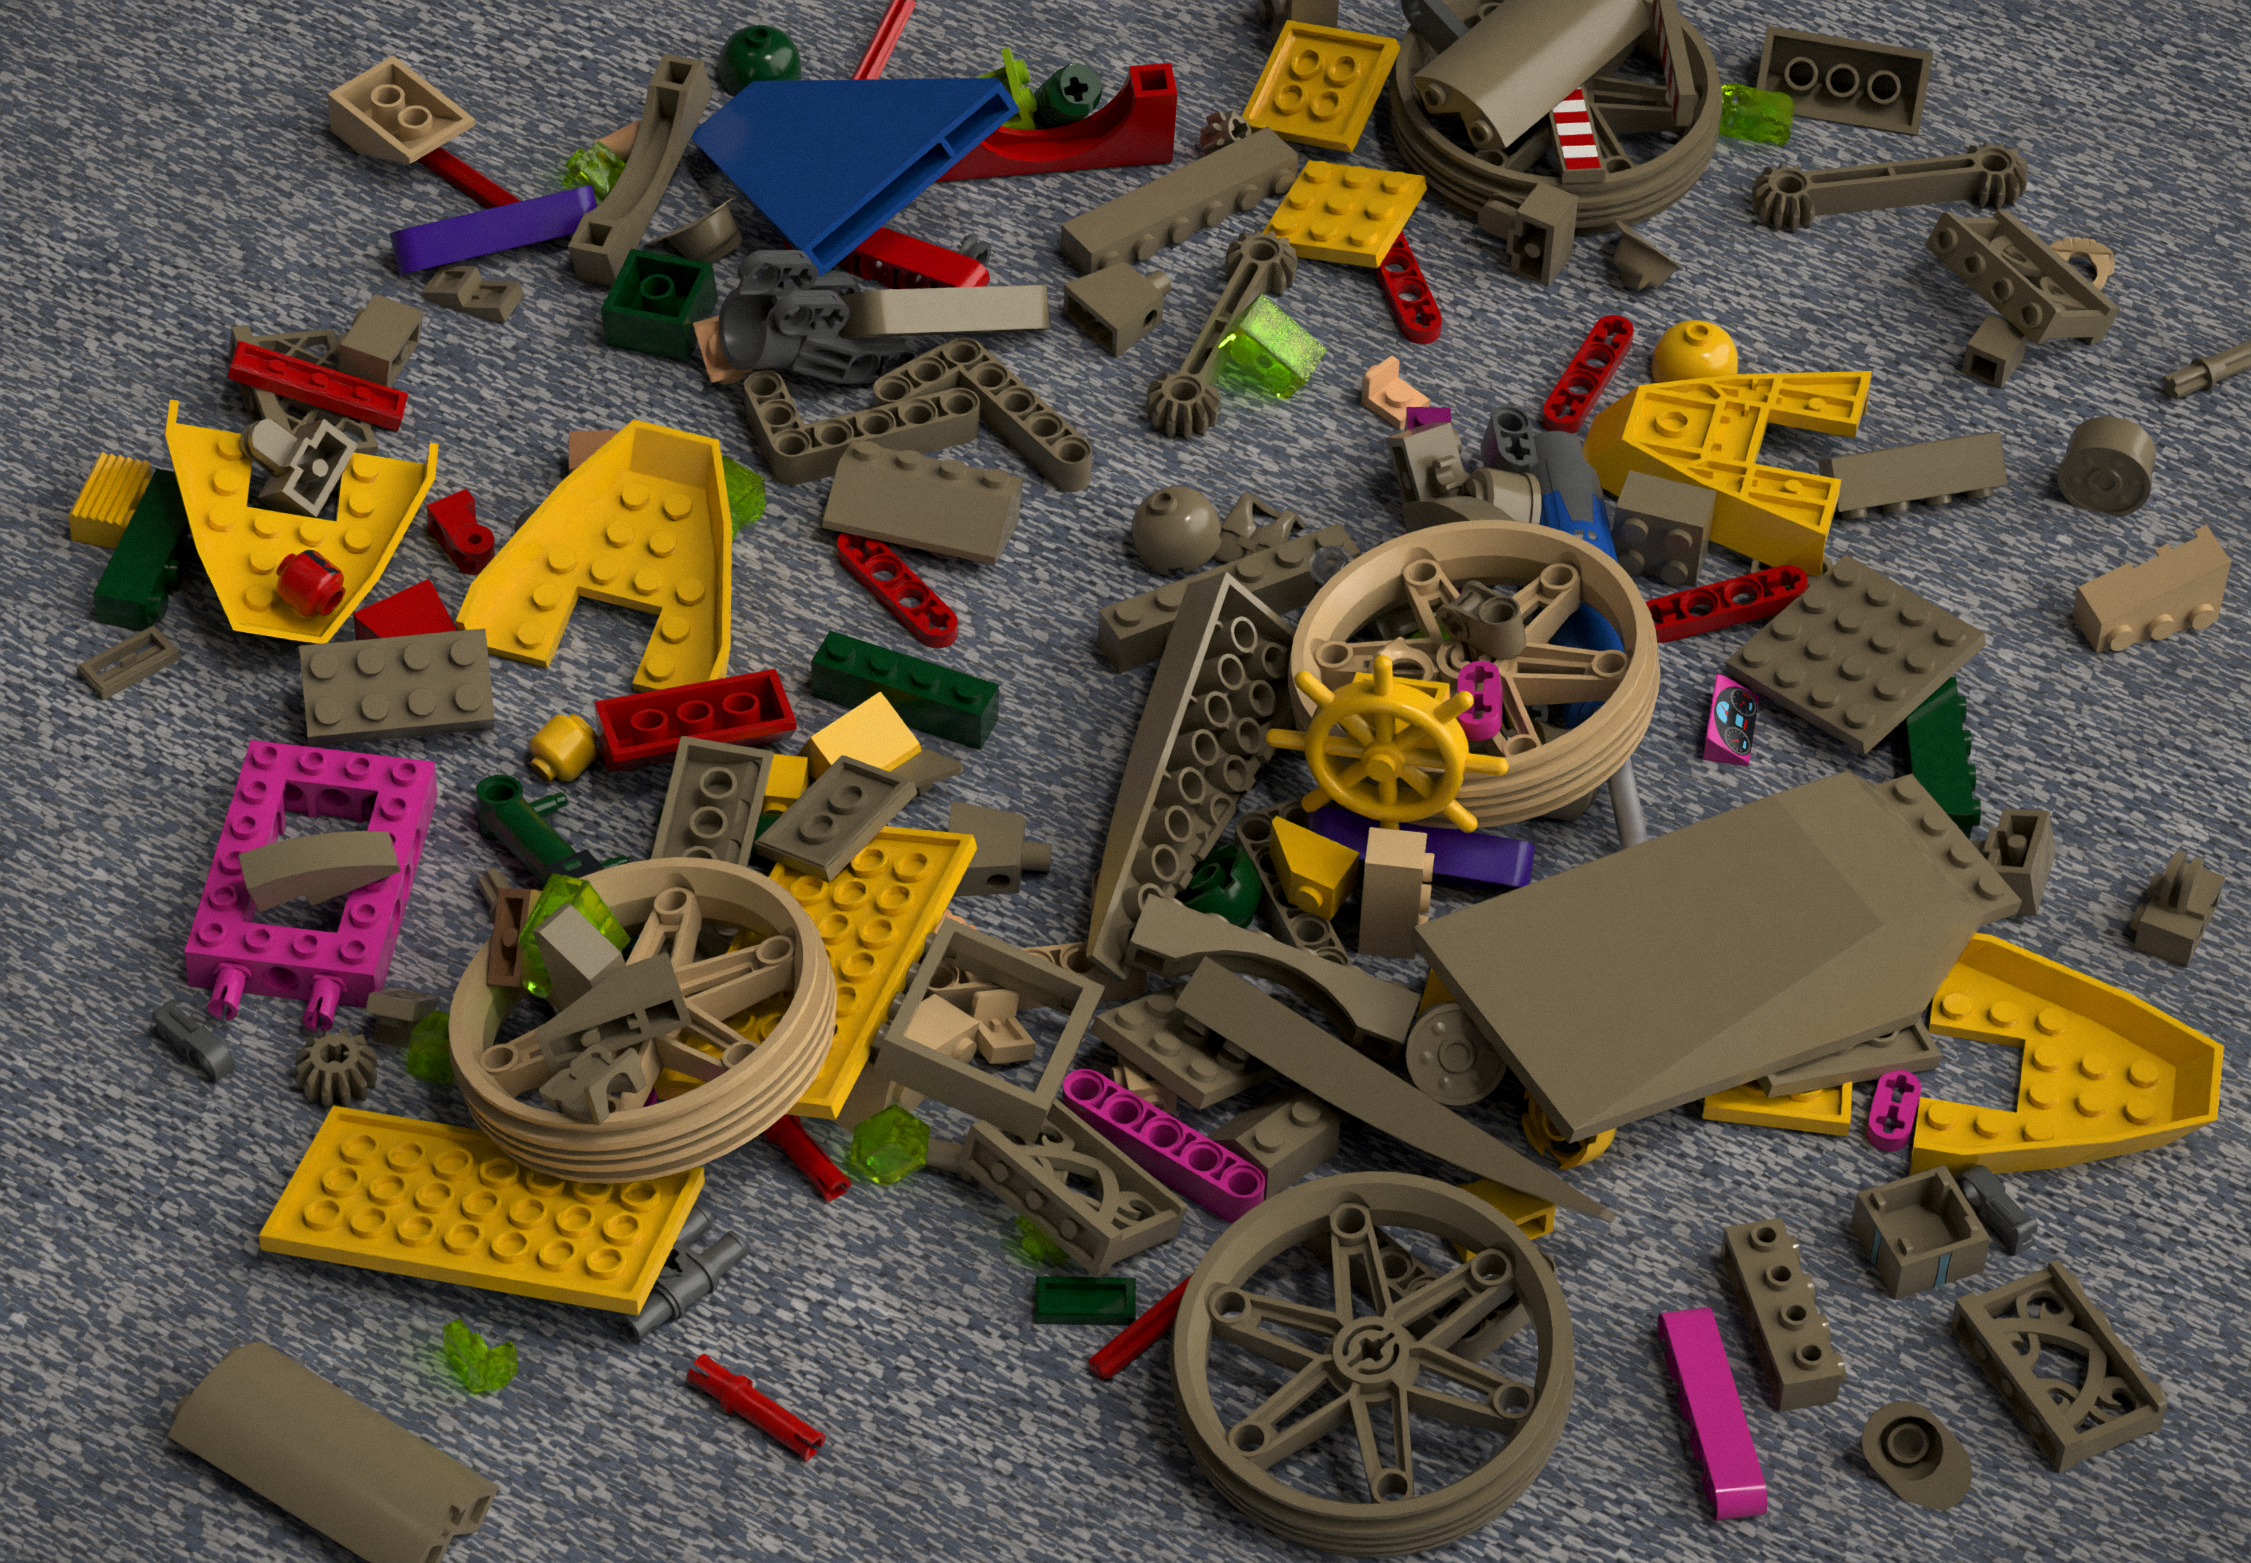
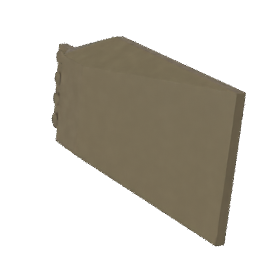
M1845 771L1767 796L1420 924L1413 928L1410 941L1570 1144L1918 1023L1921 1015L1979 927L2016 915L2022 900L1913 774L1874 785L1850 771Z

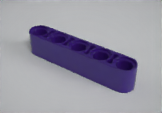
M592 185L391 232L389 235L399 275L435 268L460 260L473 259L503 250L515 249L545 240L570 236L575 233L583 215L596 208L597 204Z
M1321 807L1315 812H1309L1307 829L1359 852L1358 869H1365L1369 828H1380V821L1361 816L1352 811L1330 807ZM1399 822V830L1427 833L1426 853L1435 854L1432 874L1433 882L1496 892L1503 889L1515 890L1531 883L1535 845L1532 843L1476 832L1465 833L1458 829L1425 827L1407 822Z

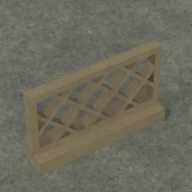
M249 325L231 327L228 352L230 366L238 341H243L338 371L339 359L334 357L337 340L333 329L252 336ZM324 343L328 349L322 358L304 350L306 347ZM237 382L251 423L271 418L294 435L299 426L314 422L317 418L325 419L342 433L348 431L362 437L363 442H355L358 444L354 451L355 453L367 455L377 453L378 445L368 422L346 415L342 416L327 409ZM291 405L308 414L302 420L286 414L285 410Z

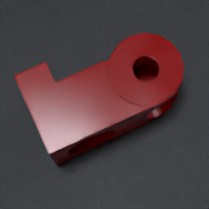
M466 488L427 505L428 530L463 573L479 575L495 557V537L490 529L477 523L475 499Z

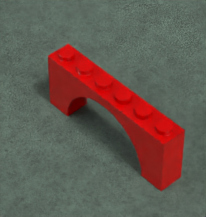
M1160 63L1129 66L1126 80L1117 95L1102 109L1075 123L1043 130H1020L1000 126L935 182L1173 162L1178 94L1172 64Z

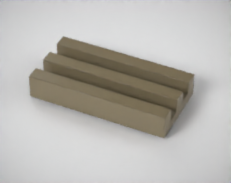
M153 625L76 666L77 674L82 679H85L88 686L92 690L95 689L98 696L104 701L180 660V653ZM152 642L156 643L153 647L136 655L135 651ZM120 660L119 665L100 675L96 674L99 670Z

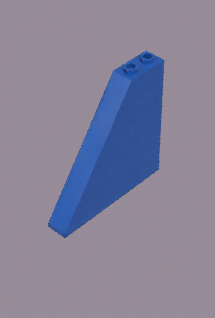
M997 78L753 81L695 129L691 139L711 165L794 250L803 251L817 267L818 275L822 277L1020 109Z

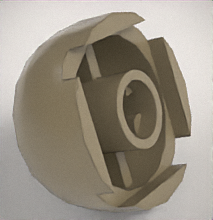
M1170 486L1152 493L1137 507L1132 520V538L1139 558L1149 570L1160 575H1170L1168 569L1182 567L1184 573L1195 570L1211 559L1220 548L1222 542L1219 534L1221 529L1223 530V525L1216 509L1202 493L1186 486Z

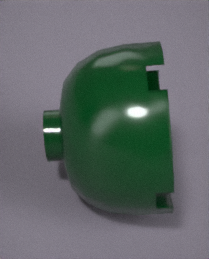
M751 25L739 29L729 36L720 51L718 61L719 79L724 90L734 97L753 81L801 80L799 50L788 34L778 28L767 25Z
M1232 844L1211 850L1204 861L1198 862L1193 868V878L1185 890L1179 891L1174 898L1183 903L1187 908L1203 914H1218L1226 918L1230 924L1245 929L1253 921L1254 916L1252 914L1256 910L1261 898L1262 885L1260 873L1254 862L1240 846L1238 851Z

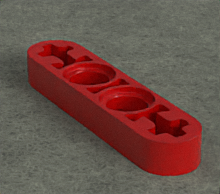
M1401 230L1380 266L1373 269L1406 339L1416 344H1430L1440 337L1442 316L1406 237ZM1391 264H1398L1405 267L1406 270L1392 272L1385 267ZM1403 293H1412L1417 295L1419 299L1406 301L1398 296ZM1420 313V319L1423 325L1427 327H1422L1420 323H1415L1416 314Z
M1607 315L1596 322L1544 404L1542 424L1547 431H1563L1574 434L1580 429L1632 346L1634 327L1628 319L1618 315ZM1616 332L1617 334L1611 341V346L1606 344L1607 336H1611ZM1590 359H1601L1605 361L1607 365L1603 367H1593L1588 365L1586 361ZM1573 386H1584L1588 388L1590 392L1586 394H1575L1571 392L1569 388ZM1565 404L1570 406L1569 415L1563 416L1562 419L1557 418L1565 410Z
M844 532L839 535L837 539V555L841 564L921 643L931 648H945L956 641L958 637V618L956 614L882 541ZM854 545L856 547L849 550L850 546ZM865 547V555L859 550L860 548ZM879 571H889L895 574V577L887 581H880L872 575ZM907 597H914L921 600L922 603L916 607H905L899 601ZM930 621H931L936 627L930 629ZM946 626L945 630L941 631L939 629L940 627Z
M1784 565L1651 599L1645 603L1652 615V619H1659L1661 624H1654L1657 643H1667L1779 614L1796 598L1806 592L1808 581L1806 573L1801 568ZM1784 585H1790L1792 590L1786 591ZM1768 589V597H1764V590ZM1742 593L1752 594L1756 597L1752 603L1747 605L1736 604L1732 601L1735 596ZM1703 604L1712 608V611L1704 616H1694L1689 613V610L1696 605ZM1677 612L1681 613L1680 620H1677L1676 618Z

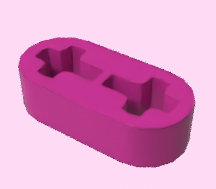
M1488 661L1471 662L1459 672L1457 693L1460 691L1470 692L1474 702L1471 708L1457 717L1467 739L1483 741L1494 737L1500 731L1502 725L1503 689L1500 672L1495 664ZM1477 683H1483V691H1475ZM1476 711H1484L1482 719H1476Z
M1897 1070L1883 1074L1877 1084L1869 1114L1866 1136L1875 1148L1882 1151L1894 1152L1901 1150L1907 1145L1911 1136L1921 1094V1083L1915 1075L1908 1071ZM1895 1087L1904 1089L1900 1103L1891 1101ZM1887 1117L1896 1119L1895 1129L1892 1134L1883 1132Z

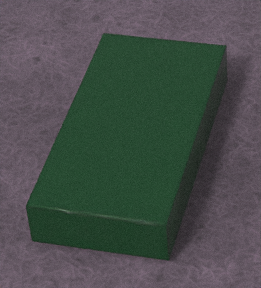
M1036 1276L1035 1324L1130 1326L1136 1321V1278Z

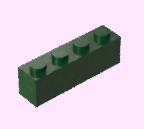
M156 468L93 593L97 623L143 631L153 626L156 619L164 618L168 608V593L171 587L178 588L184 575V561L187 555L194 556L196 553L174 472Z
M831 630L811 660L812 696L854 709L881 691L907 727L977 750L982 749L999 719V684Z
M1950 677L1899 724L1905 775L1913 774L1970 840L1972 826L1980 825L1981 803L1980 799L1972 798V792L1975 791L1976 767L1975 764H1968L1967 757H1970L1971 732L1970 730H1963L1962 725L1966 721V697L1958 696L1956 677Z

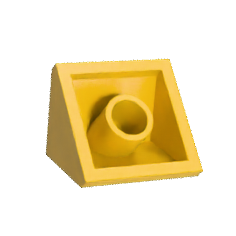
M880 691L811 736L796 756L808 757V775L818 779L841 755L891 772L920 753L922 749L918 740Z

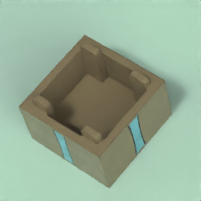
M1946 1165L1858 1192L1856 1195L1851 1228L1895 1300L1984 1272L1991 1238Z

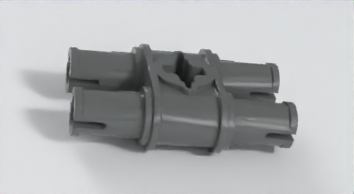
M694 1203L639 1316L624 1314L619 1319L622 1332L634 1343L638 1344L666 1320L670 1319L673 1321L682 1318L689 1306L707 1292L709 1294L713 1293L717 1289L719 1278L748 1255L745 1242L733 1231L727 1232L701 1254L694 1253L687 1248L713 1227L711 1215L699 1203ZM593 1308L599 1314H604L608 1311Z

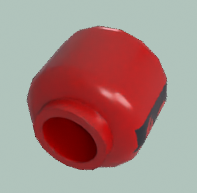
M305 550L298 555L291 553L282 560L276 570V574L279 576L276 587L279 597L304 617L311 618L317 615L325 617L329 615L340 604L346 590L343 587L344 576L342 571L318 551Z

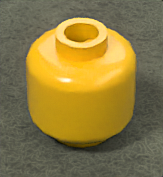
M572 713L568 717L557 714L530 739L529 748L534 757L530 765L538 775L548 782H551L555 777L563 782H572L598 756L595 744L598 736L592 727L578 715Z

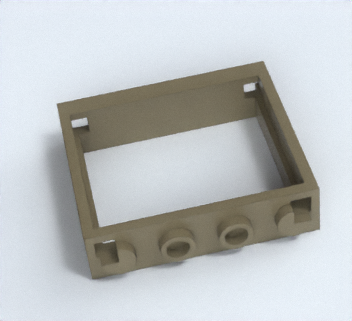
M945 917L938 933L929 932L926 936L924 952L920 958L924 960L922 964L913 961L905 977L906 987L904 988L908 990L907 994L905 995L898 991L887 1014L889 1020L893 1021L891 1026L882 1022L872 1045L879 1048L880 1051L872 1072L980 1120L985 1119L991 1125L1035 1143L1106 986ZM941 961H945L1070 1016L1034 1093L904 1037Z

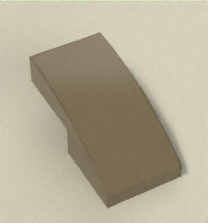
M446 265L440 266L421 292L423 298L427 301L485 320L505 322L525 295L519 281L483 280L477 266Z

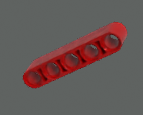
M882 226L836 264V266L845 268L844 272L869 281L873 278L884 282L883 286L891 289L987 287L990 280L987 269L979 261ZM783 239V244H784V246L786 247V249H787V250H794V249Z

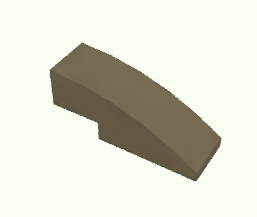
M1454 495L1401 504L1407 533L1432 526L1471 520L1516 521L1498 507L1471 496Z
M348 831L310 835L265 845L238 855L247 890L259 912L303 895L306 896L310 905L313 906L401 872L391 836L388 832Z

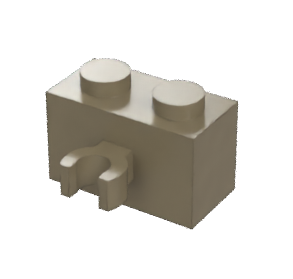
M1431 422L1386 437L1404 503L1454 496L1459 488L1463 486V482L1469 477L1468 473L1463 469L1459 455L1462 451L1461 440L1456 430L1452 428L1451 422Z

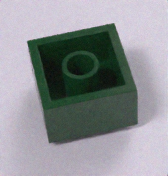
M630 249L601 308L607 346L689 362L698 343L693 323L710 318L718 302L713 264Z

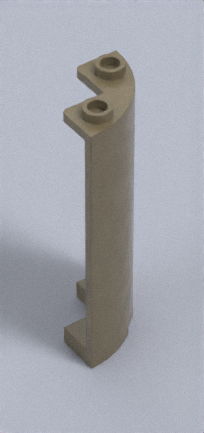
M1505 0L1415 74L1414 79L1425 106L1430 113L1460 112L1468 135L1476 149L1507 148L1654 22L1642 0Z
M262 1341L248 1344L242 1348L238 1346L231 1348L223 1360L201 1381L193 1393L184 1395L178 1401L173 1411V1419L175 1421L167 1435L370 1563H441L454 1535L475 1533L481 1527L499 1488L493 1482Z

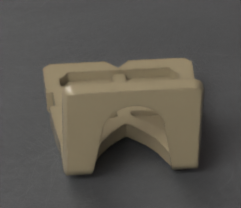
M1244 492L1222 523L1223 530L1219 534L1222 542L1220 548L1211 559L1227 564L1288 541L1293 525L1304 529L1306 524L1296 512L1288 509L1283 513L1267 506L1257 496ZM1253 509L1277 519L1266 526L1257 528L1253 517Z
M596 1043L592 1044L571 1061L570 1069L559 1071L541 1086L539 1093L544 1101L556 1109L563 1108L564 1113L599 1126L609 1116L607 1093L629 1092L636 1094L646 1086V1080L635 1049L630 1048L614 1060L611 1052Z

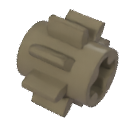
M1220 110L1206 117L1208 126L1200 129V144L1203 151L1209 155L1251 135L1250 125L1243 117L1236 115L1235 110L1225 114Z

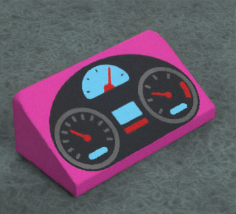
M1716 674L1703 760L1749 766L1759 696L1721 674Z

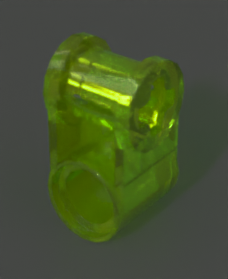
M1729 83L1722 86L1723 103L1719 135L1758 141L1759 143H1763V141L1778 143L1777 146H1783L1789 141L1795 112V103L1791 97L1782 92L1756 89L1740 83ZM1735 95L1738 96L1736 104L1732 103ZM1730 116L1734 117L1732 127L1728 126Z

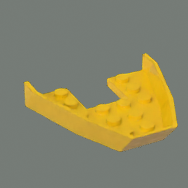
M1872 371L1731 374L1639 385L1594 417L1582 447L1584 460L1595 469L1600 478L1601 487L1618 497L1629 470L1716 491L1710 534L1711 541L1774 568L1792 565L1801 568L1806 574L1821 576L1825 544L1840 494L1841 479L1756 464L1768 423L1784 425L1789 428L1823 432L1833 436L1855 438L1861 416L1866 415Z
M170 399L163 433L194 546L233 631L315 644L328 643L380 579L431 488L436 476L439 444H429L424 464L354 452L340 476L335 521L247 507L252 459L246 456L240 449L241 434L176 423L179 401ZM305 550H315L342 571L344 576L343 587L346 590L340 604L329 615L325 617L321 615L311 618L304 617L279 597L276 590L279 576L276 574V570L287 555L291 553L298 555Z
M633 419L559 483L474 579L455 620L458 631L485 628L488 654L548 668L557 651L578 597L583 596L659 615L632 682L635 691L644 693L726 678L731 642L732 520L719 439Z
M1976 932L1932 999L1928 1032L2023 1048L2016 1112L1920 1097L1909 1176L1946 1165L1953 1178L1977 1165L1985 1166L1993 1174L2064 1168L2165 1146L2217 1120L2224 1045L2126 991L1993 935Z

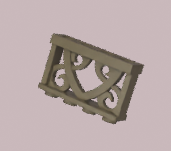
M1997 210L1994 217H1956L1952 212H1943L1925 245L1929 251L2034 344H2043L2047 338L2081 337L2089 344H2096L2103 340L2121 309L2008 210Z
M1055 1098L1037 1136V1139L1040 1141L1039 1145H1035L1026 1139L991 1125L985 1119L971 1124L958 1164L1093 1276L1099 1277L1108 1273L1112 1264L1161 1242L1169 1244L1176 1239L1187 1210L1186 1203L1058 1099ZM1053 1168L1073 1172L1085 1177L1097 1187L1100 1202L1091 1197L1072 1192L1054 1177Z
M2059 1259L2048 1263V1267L1981 1295L1976 1296L1972 1292L1956 1299L1950 1327L2058 1473L2071 1469L2078 1462L2146 1433L2152 1432L2153 1434L2161 1430L2167 1408V1399L2164 1391L2158 1383L2152 1382L2139 1366L2134 1351L2128 1345H2123L2111 1329V1324L2106 1314L2101 1309L2095 1308L2084 1293L2083 1286L2078 1277L2073 1273H2069ZM2041 1297L2051 1298L2061 1313L2056 1315L2049 1313L2045 1308V1303H2043L2039 1309L2038 1319L2030 1318L2027 1304ZM2015 1309L2017 1318L1993 1320V1317ZM2023 1340H2026L2029 1353L2020 1356L2013 1346L2022 1349ZM2039 1341L2062 1346L2087 1357V1377L2081 1392L2060 1380L2036 1378L2032 1370L2037 1364L2040 1353ZM2105 1372L2109 1375V1377L2104 1378ZM2056 1393L2061 1395V1404L2057 1405L2049 1394ZM2121 1393L2133 1407L2134 1411L2120 1417L2112 1416L2100 1410L2096 1403L2098 1402L2106 1409L2119 1410L2122 1403L2115 1401L2112 1395ZM2088 1417L2099 1425L2080 1434L2076 1431Z

